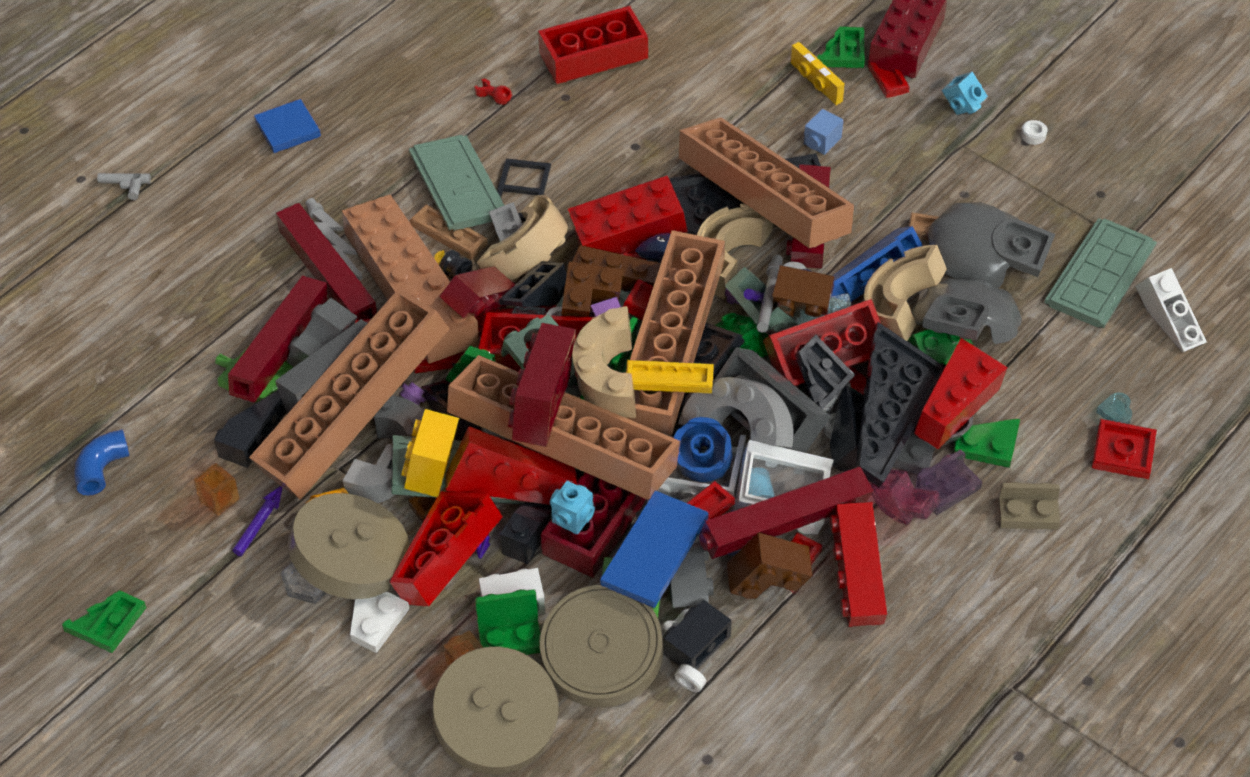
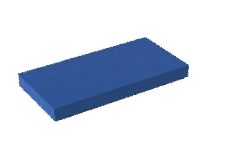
M655 490L601 577L600 585L655 608L699 535L705 521H707L708 512Z

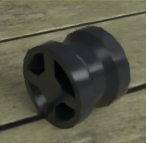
M450 250L442 257L439 266L445 275H450L451 279H453L455 275L471 272L473 264L468 258H462L458 251Z

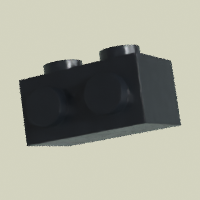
M703 600L696 608L694 606L691 607L676 627L672 626L667 630L663 638L664 655L678 666L685 664L697 670L731 637L732 620Z

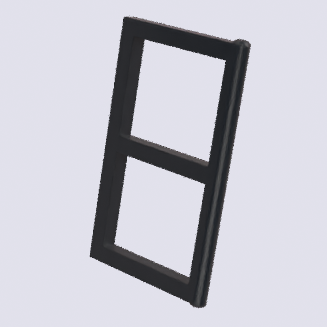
M506 158L497 190L500 198L502 199L503 192L544 195L551 163ZM510 166L544 170L540 188L506 185ZM518 213L521 221H526L522 213Z

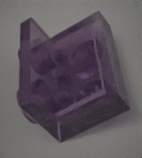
M962 450L946 455L939 463L931 468H924L917 475L915 494L936 515H939L982 488V481L964 464L965 453Z

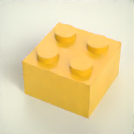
M425 409L422 420L416 419L412 432L414 437L409 441L401 476L406 477L404 489L438 497L450 458L459 418Z

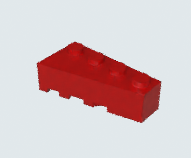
M961 338L922 410L915 435L936 449H939L999 391L1008 367Z
M468 427L446 472V491L489 494L490 497L550 505V499L557 489L560 490L566 481L575 485L577 481L575 468L568 464Z
M443 491L439 493L390 580L391 585L401 599L409 602V605L429 607L503 517L489 494Z
M873 503L837 504L835 514L830 516V526L834 538V558L838 562L839 571H837L838 588L842 589L844 598L841 599L842 617H847L848 627L882 625L887 617V608Z

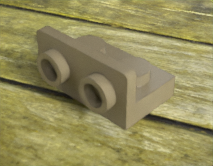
M1002 483L998 497L1000 528L1059 530L1058 497L1060 485L1048 483Z

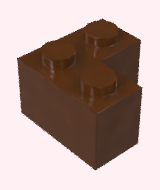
M569 262L561 316L589 317L591 305L617 297L619 302L623 269Z
M780 265L773 292V311L779 307L791 318H800L802 311L812 317L827 315L835 276Z
M757 533L727 562L730 593L743 596L746 599H757L770 585L789 591H797L813 577L809 546L762 533Z

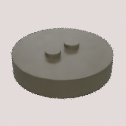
M346 493L322 495L307 502L297 513L288 538L289 556L301 576L316 588L328 594L347 599L372 598L390 590L393 587L390 580L409 548V540L404 527L389 510L365 497Z
M600 584L583 587L561 599L548 614L540 636V652L543 664L553 685L570 700L589 707H613L629 702L642 694L656 678L664 655L662 631L654 610L646 604Z
M504 647L476 649L455 660L441 676L435 690L432 705L433 728L439 743L446 753L467 769L491 775L515 772L535 761L548 746L558 719L557 693L547 672L535 660L524 653Z

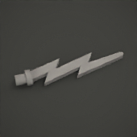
M314 198L308 199L305 202L308 214L311 218H316L319 221L314 223L358 280H362V273L345 255H357V252L334 232L343 231V227L325 213L322 205L317 203Z

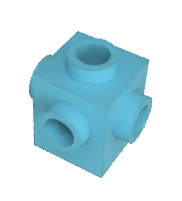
M973 72L956 76L942 89L943 94L957 115L966 112L968 114L976 112L981 108L980 103L988 97Z
M566 481L560 490L557 489L550 499L552 522L577 535L594 514L593 493L582 485H575Z

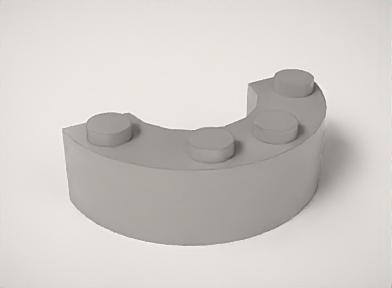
M723 377L713 380L712 394L693 393L686 402L678 424L685 425L688 423L687 421L693 418L708 417L722 425L730 413L739 409L748 419L751 428V440L790 448L793 446V424L786 404L773 389L757 381L734 377Z

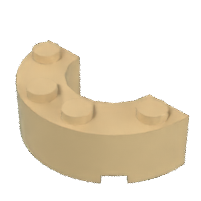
M546 195L535 196L521 211L526 219L524 224L505 240L491 245L476 262L481 269L495 266L510 281L515 283L521 275L531 270L541 261H549L551 258L550 253L565 242L564 236L567 232L568 224Z
M740 204V208L731 210L725 207L713 213L703 222L697 233L698 236L725 241L724 264L714 294L722 299L726 298L725 285L737 274L738 260L731 257L728 252L740 245L761 247L773 230L772 222L746 204Z
M926 245L904 252V257L894 262L892 259H889L874 272L865 288L864 299L865 301L872 299L881 324L906 341H908L916 326L915 319L906 300L916 292L938 285L947 270L937 245Z
M627 306L616 309L612 308L587 323L575 340L572 357L577 385L587 402L625 418H636L632 374L619 373L607 366L613 357L621 352L632 350Z

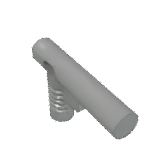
M98 173L97 180L98 183L120 184L121 189H129L128 198L136 200L139 196L141 184H150L151 175L148 173Z

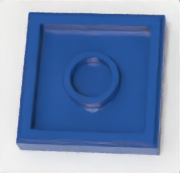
M301 99L254 115L257 126L274 153L321 137L320 129Z

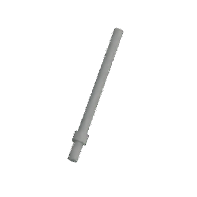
M774 255L772 261L767 266L766 274L768 279L757 323V329L760 332L768 330L773 307V292L779 267L782 265V257L780 255Z

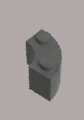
M332 298L323 305H317L311 313L310 317L312 319L300 337H295L290 343L287 363L293 367L298 365L355 324L357 316Z
M392 395L374 415L377 437L392 439L393 435L414 437L412 432L416 419L422 420L424 409L408 399Z
M699 535L669 583L670 599L673 608L698 606L703 600L709 603L708 596L714 595L712 578H707L705 561H709V553L702 548Z

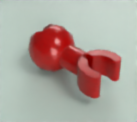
M481 79L483 87L474 86L476 96H492L499 105H505L512 99L510 88L505 85L493 87L488 79Z

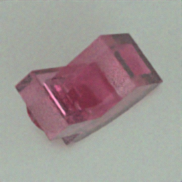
M891 469L880 487L873 483L870 484L873 489L872 496L878 507L890 518L905 525H908L913 518L927 520L941 502L938 491L915 489L906 471Z

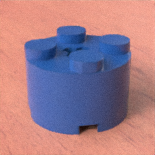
M697 417L687 421L688 423L679 428L674 436V439L680 441L677 461L680 472L685 477L696 482H710L722 478L732 461V446L728 432L719 422L712 418ZM701 447H707L705 453H699Z

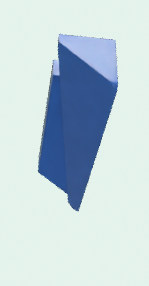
M913 226L895 229L832 275L835 276L831 298L844 302L853 301L865 292L869 279L881 265L889 259H892L894 262L904 257V252L923 246Z

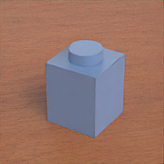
M822 109L805 125L804 144L825 155L842 138L843 119Z

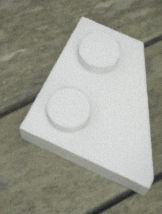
M388 592L372 598L355 599L350 631L351 641L377 653L408 612L409 602Z

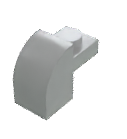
M387 443L376 465L354 459L343 479V485L348 494L365 497L376 503L384 502L395 495L391 494L392 445Z

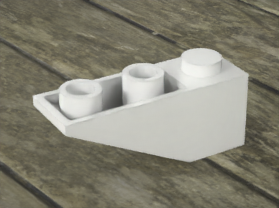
M1172 268L1153 275L1136 286L1146 310L1182 352L1207 342Z

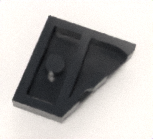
M817 335L813 336L794 355L811 400L822 409L855 376Z

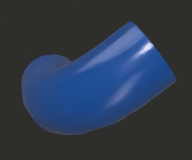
M123 429L94 438L81 450L75 461V483L80 494L95 495L100 493L106 487L103 473L105 466L109 462L130 456Z

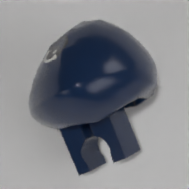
M662 233L652 236L643 241L636 248L635 252L641 258L648 261L661 263L671 234Z

